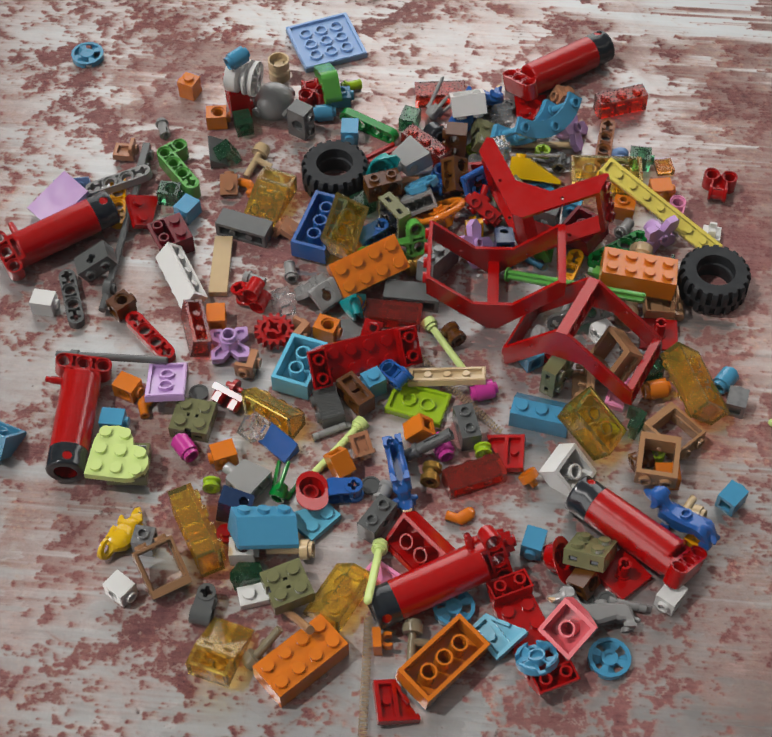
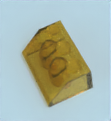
M338 192L335 194L320 239L330 254L342 259L355 252L369 207Z
M592 386L586 388L567 403L557 416L593 461L610 456L627 431Z
M255 387L244 389L241 392L244 414L266 427L272 422L291 439H294L306 424L305 413L301 409L288 405L283 399H277L266 390Z
M337 563L316 592L315 601L310 602L306 606L303 614L314 619L321 613L340 633L364 598V591H366L370 571L355 563Z

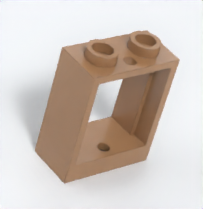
M609 325L590 351L623 382L628 379L644 357L623 330ZM618 342L624 351L610 368L604 359Z
M670 402L644 422L642 431L660 434L657 430L670 420L673 421L692 438L680 450V460H686L695 448L699 449L703 446L706 430L673 402ZM666 453L665 455L673 461L674 454Z
M641 431L634 483L644 486L659 485L665 486L668 489H675L678 479L682 437ZM644 449L674 454L672 473L643 469Z
M165 533L153 538L155 542L146 545V542L134 547L135 551L131 553L152 600L192 582L172 535L166 537ZM167 543L182 576L153 589L139 556Z

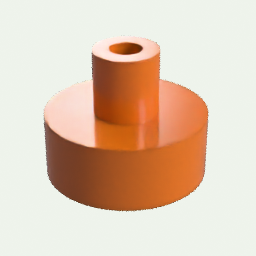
M530 467L522 472L518 479L522 485L530 484L534 488L539 484L536 480L539 473L535 467Z

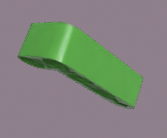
M331 63L313 66L315 77L318 78L319 84L322 87L325 104L342 101L337 70Z
M175 139L158 148L159 166L184 195L187 193L197 199L200 198L199 180L184 163L189 158L186 140Z
M416 218L408 219L405 223L406 237L397 239L400 246H404L403 252L407 259L423 255L424 244L427 242V239H425V227ZM415 225H418V229L416 231H412V228ZM421 242L418 248H414L416 243ZM362 246V247L358 248L357 251H358V250H361V249H363V248H365V247H367V246Z

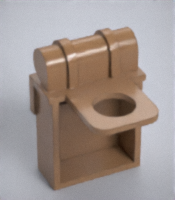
M678 285L676 286L672 301L646 296L645 303H642L644 318L657 319L662 317L667 320H674V318L677 321L684 320L685 311L682 298L679 295Z

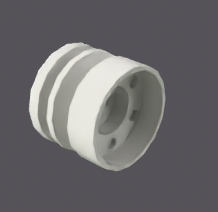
M249 59V62L236 70H229L226 66L223 77L224 89L234 93H239L241 90L243 95L248 94L251 97H255L263 81V63Z

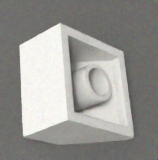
M483 88L449 93L453 118L456 117V120L466 119V116L473 115L474 118L483 117V114L487 113L486 96Z
M576 443L559 444L540 469L539 474L551 488L568 497L580 479L587 475L593 478L597 471Z

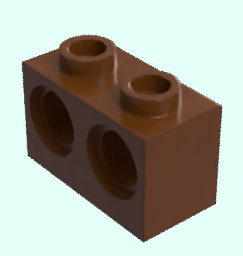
M447 121V127L443 128L442 139H445L442 142V151H445V158L453 155L466 157L468 123Z
M455 155L441 159L443 194L456 197L464 195L460 177L469 173L468 159Z
M397 167L363 176V191L369 203L378 201V197L389 191L394 196L402 195L403 180Z
M352 370L336 380L338 395L356 416L363 417L375 410L374 394Z

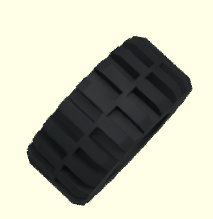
M327 140L326 143L320 142L316 147L313 146L304 155L301 163L302 182L305 191L311 198L315 190L349 198V201H355L358 196L364 193L363 176L366 175L368 169V160L361 149L359 150V147L356 145H351L347 141ZM334 169L346 171L345 174L339 176L324 174V172Z
M719 245L697 247L693 251L688 252L685 258L682 259L677 277L679 295L682 300L685 299L684 303L687 306H692V309L697 312L699 310L706 315L708 313L713 315L730 313V310L734 311L742 305L747 295L751 280L749 265L745 264L746 261L742 256L739 257L736 251L732 252L728 247L724 246L722 248ZM700 276H718L727 284H709L702 280Z

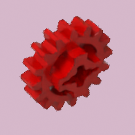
M269 313V317L263 315V320H257V325H254V337L257 339L258 344L262 343V348L269 346V350H272L273 347L279 350L281 345L286 347V342H288L292 332L295 330L291 319H287L286 315L280 317L279 313L276 316Z

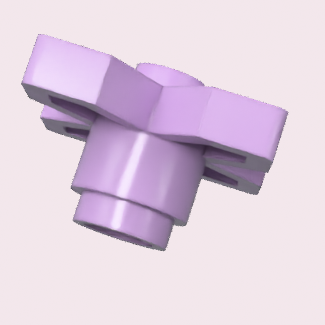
M576 114L569 126L556 136L560 140L569 139L570 146L575 152L582 151L584 145L582 136L587 135L588 126L584 121L578 122Z
M675 215L667 218L663 224L655 219H650L645 223L643 227L645 237L648 239L647 243L652 245L653 253H655L660 245L667 247L675 242L676 235L673 231L679 224V219Z
M471 219L466 225L467 236H459L474 246L493 247L494 245L489 237H481L482 226L477 219ZM468 261V263H469V265L472 267V269H478V268H479V267L475 266L474 264H472V263H470V262Z
M247 326L236 327L235 329L210 330L211 343L217 346L211 350L212 364H222L230 355L238 362L247 361L250 353L249 347L244 345L249 340Z

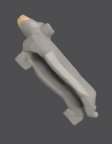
M563 586L557 594L547 598L550 603L560 604L565 597H574L590 613L598 628L613 623L623 624L621 633L634 632L636 622H641L640 618L634 616L631 606L624 603H607V600L599 599L594 601V604H583L579 601L575 589L571 586Z

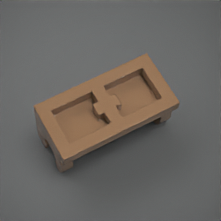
M576 364V369L583 370H574L572 374L571 404L592 406L595 392V377L582 365Z

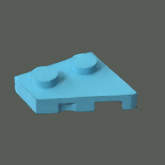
M329 503L321 510L302 509L294 512L297 519L298 532L306 539L314 542L342 519L341 514Z
M487 613L472 625L490 643L488 650L497 661H500L530 634L526 629Z

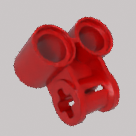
M317 77L314 80L300 81L299 100L313 107L314 104H325L322 87L319 85Z
M707 168L702 180V187L708 191L707 200L716 199L725 203L727 194H731L735 190L738 175L733 171H725L723 174H720L716 168Z
M252 276L248 282L238 281L230 288L231 293L236 296L238 305L249 306L252 311L259 314L264 313L272 298L271 294L264 290L265 282L256 276Z

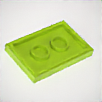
M408 382L401 387L402 390L400 392L393 387L384 408V413L408 420L418 413H422L433 419L434 427L440 428L452 394L425 386L409 387Z

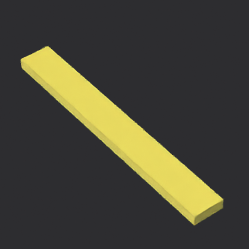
M612 157L600 169L601 174L608 173L611 182L663 223L667 218L675 215L679 219V224L674 232L694 248H702L704 245H719V247H723L721 243Z

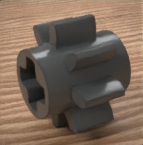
M564 152L555 153L560 154V157H550L549 168H552L554 172L563 173L565 169L569 170L570 157H567Z

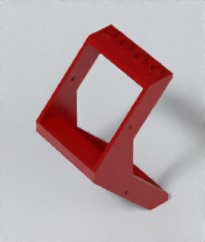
M486 137L479 153L487 183L490 186L489 190L508 227L513 228L517 245L553 227L535 221L533 216L594 196L596 198L598 215L566 225V244L606 232L610 222L613 223L616 212H614L615 203L612 199V183L608 173L549 191L515 180L494 139ZM557 244L545 249L544 251L556 248Z
M430 220L429 228L425 229V239H428V242L424 244V254L428 255L423 260V268H427V271L423 272L422 283H426V294L486 328H499L565 296L566 224H557L515 247L474 246L433 220ZM433 241L488 273L487 302L472 301L431 277ZM557 244V281L513 303L498 302L500 272Z
M587 277L567 284L565 296L523 315L504 344L502 355L505 364L542 353L580 364L623 403L632 405L662 351V337L601 280ZM573 302L558 329L523 339L538 314ZM592 306L612 312L649 346L627 385L574 338Z

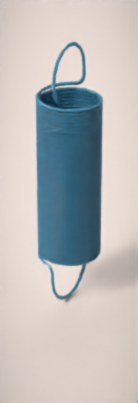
M533 257L525 259V262L542 270L544 263Z

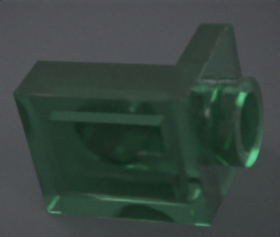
M227 139L213 148L219 161L225 157L228 160L232 159L236 164L242 161L237 148Z
M629 405L626 416L630 420L627 425L629 429L628 437L635 440L642 430L644 422H646L647 412L639 407Z

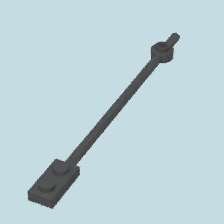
M143 142L137 166L145 164L151 168L150 161L154 159V151L151 150L150 143ZM141 184L133 186L131 195H139ZM128 209L115 249L118 265L109 270L108 278L104 280L102 286V299L98 310L103 313L107 309L106 300L117 292V284H114V280L131 223Z

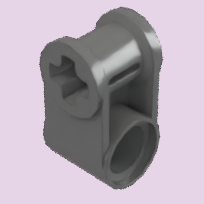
M204 583L198 587L189 612V623L207 627L211 626L218 602L216 589L213 584Z

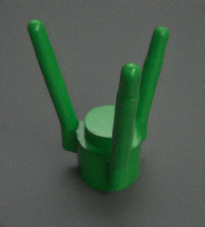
M278 460L269 497L277 503H284L285 500L290 501L292 494L296 491V484L289 491L288 486L284 483L290 461L286 462L281 478L277 483L281 461Z

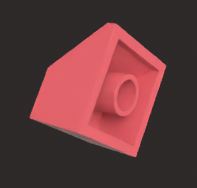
M565 597L537 630L567 660H570L598 629V626L590 613L574 597Z

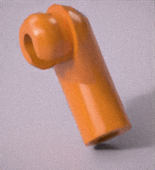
M238 178V186L247 188L245 194H247L248 198H253L257 195L258 190L252 180Z
M145 394L137 403L141 419L150 417L148 408L154 403L145 402Z
M467 507L459 513L447 510L445 520L464 525L475 517V510L472 507Z

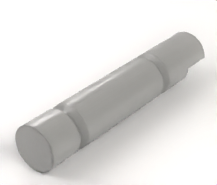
M349 421L342 422L311 435L313 440L317 441L320 438L322 439L351 428V424Z
M611 596L608 597L607 603L627 604L631 606L633 611L650 613L653 608L650 605L639 604L620 598L616 599Z

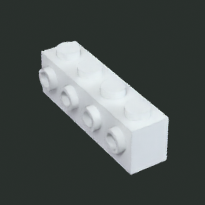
M167 242L155 257L159 268L172 289L171 291L175 295L179 307L185 311L196 312L208 296L182 246Z

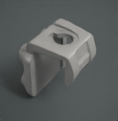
M324 272L314 275L308 279L306 284H301L294 289L296 301L305 299L308 296L311 297L319 308L315 312L316 315L320 313L325 314L343 299L334 278L328 276V274L325 275ZM323 288L331 293L329 301H325L322 298Z

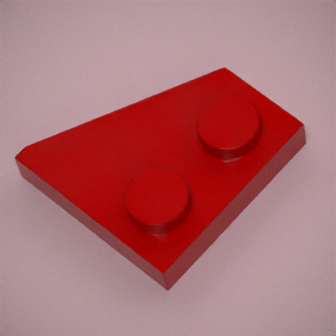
M538 95L537 99L531 101L514 96L516 121L519 116L528 120H535L542 101L546 99V95Z
M127 194L125 201L133 229H148L146 224L153 222L158 196Z
M525 434L487 435V440L491 444V449L503 472H524Z
M395 679L373 680L372 687L377 725L420 723V715L416 714L412 709L410 700L402 693L401 687Z

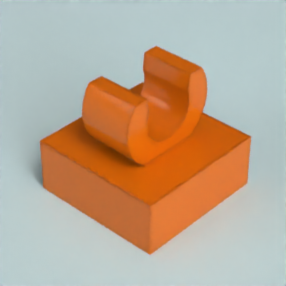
M372 627L374 656H383L382 648L385 650L393 649L392 642H385V639L392 638V632L385 631L381 634L380 627Z

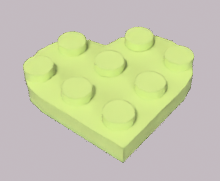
M102 426L93 441L84 477L122 483L135 482L134 479L141 477V475H146L149 469V458L146 449L134 445V439L129 428Z

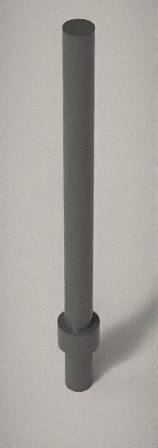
M74 349L70 351L57 350L55 354L57 356L60 353H73L104 357L110 361L168 364V357L80 352V350Z

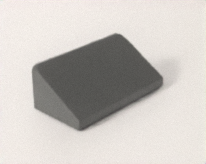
M208 136L211 169L228 167L226 140Z

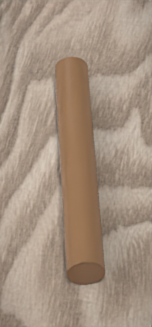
M293 610L283 613L307 634L311 635L314 633V627Z

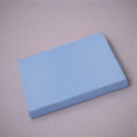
M346 12L286 27V33L306 73L314 71L313 66L331 63L332 66L367 58V51Z

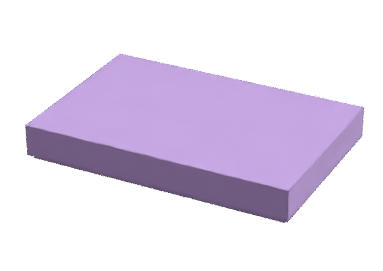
M63 171L27 208L39 220H42L84 200L90 193L66 171Z
M188 362L149 364L144 396L145 402L184 401Z

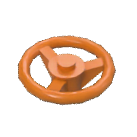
M452 197L438 201V207L419 213L413 218L418 219L422 225H429L430 220H433L448 228L454 224L455 215L465 206L466 200L462 197Z

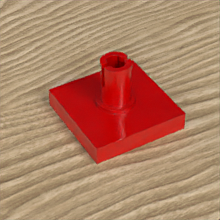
M662 317L657 319L642 318L662 337V351L678 350L677 320H667ZM639 338V349L646 351L649 346Z
M623 548L617 551L616 557L604 573L598 572L601 584L617 598L627 600L652 579V575Z

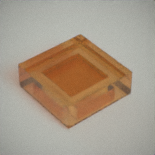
M671 158L654 160L653 165L657 176L674 175L675 168Z

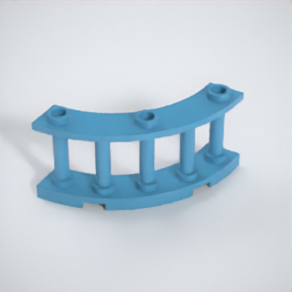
M569 91L564 103L557 105L545 99L542 101L535 120L532 121L519 116L514 128L505 127L498 123L494 124L490 138H493L496 144L521 146L534 142L537 139L557 135L573 121L580 108L582 98Z

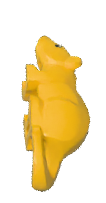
M140 507L135 508L127 519H124L122 514L119 516L118 526L113 525L98 547L97 557L99 559L107 560L114 552H122L131 547L130 542L135 525H143V514ZM107 545V546H108V549H107V551L104 553L105 546Z

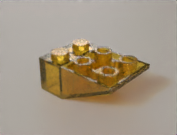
M264 166L255 181L244 213L273 221V226H275L297 191L296 175Z
M214 617L196 641L186 661L188 674L229 688L242 660V655L245 653L254 634V630Z

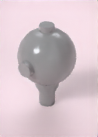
M262 82L258 94L254 97V115L257 118L262 117L269 121L287 119V108L294 101V89L279 82H268L266 84Z

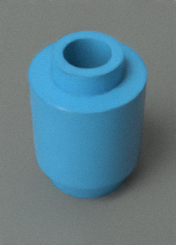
M239 46L226 54L223 60L229 70H236L249 62L250 53L247 48Z
M332 103L313 107L314 121H332L334 117H337L336 106L332 107Z
M723 367L712 381L711 386L713 390L718 394L729 392L730 386H734L739 380L737 370L733 367Z

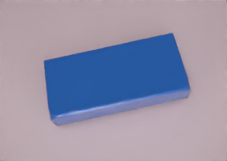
M272 422L267 425L257 439L260 444L284 464L299 452L298 444Z

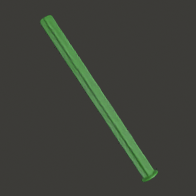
M507 267L504 273V280L506 282L512 280L547 286L557 281L556 277L515 271L510 267ZM566 279V285L575 282L573 280ZM608 287L621 300L645 303V293Z

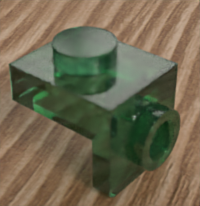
M238 562L230 572V581L235 591H237V587H242L245 584L261 582L259 572L263 570L260 562Z

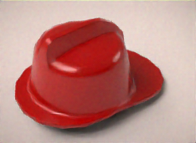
M306 471L299 475L296 481V499L300 506L307 510L316 511L323 509L328 504V484L323 475L314 471Z
M558 536L553 543L543 546V560L546 568L552 573L558 574L559 579L567 586L566 580L575 569V566L563 564L564 547L568 544V541L565 537Z

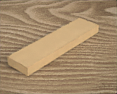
M215 236L209 296H228L233 236Z
M486 366L409 369V372L414 377L408 381L409 387L486 385Z

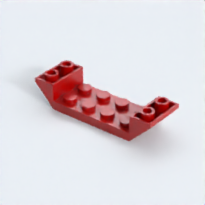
M416 325L389 328L320 345L306 352L314 390L333 386V383L338 378L351 370L358 377L360 373L375 366L379 368L380 364L387 359H392L403 367L423 363Z
M525 568L486 582L496 618L526 629L530 633L512 649L514 656L517 649L524 643L528 642V646L536 644V640L548 641L537 630L546 619L533 595L534 585ZM558 650L559 663L552 672L543 676L523 674L528 685L539 696L581 679L572 661H566L565 657ZM545 651L546 657L554 656L550 651ZM546 664L539 667L540 671L546 668Z

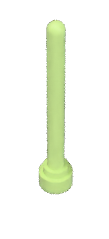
M433 316L424 318L421 322L423 329L433 334L457 367H466L438 330L435 318Z
M357 416L352 421L351 429L330 451L339 446L345 447L349 443L347 436L365 431L369 427L368 422L363 417ZM324 458L312 471L318 473L323 471L327 466Z
M377 538L372 543L371 551L374 557L363 600L366 605L372 603L381 559L388 552L389 544L383 538Z

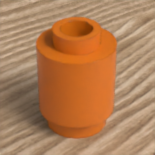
M665 378L646 381L641 387L643 398L649 400L668 397L669 392H671V384Z

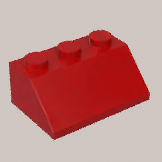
M417 511L403 512L385 538L389 544L388 551L408 571L455 550Z

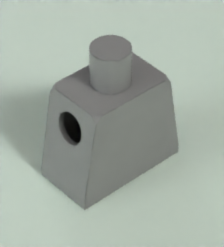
M411 135L391 154L400 157L401 160L397 169L408 177L433 165L430 152Z
M430 187L420 194L412 196L404 194L400 200L405 208H409L412 216L438 207Z
M246 459L241 460L237 466L227 462L222 469V472L227 474L225 478L226 485L254 495V502L273 482L272 471Z

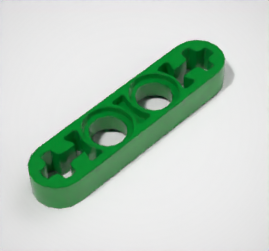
M345 108L339 115L341 120L342 118H359L360 131L388 144L391 142L395 143L399 138L398 131L393 127L351 108Z
M633 231L611 242L606 247L629 251L632 243L638 241L647 242L645 231ZM627 244L629 248H622L620 245ZM604 247L589 254L587 260L588 267L595 268L596 265L600 266Z

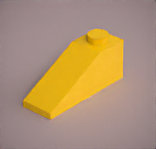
M516 153V156H511L510 170L513 176L517 175L520 179L562 184V180L531 158H526L527 154Z

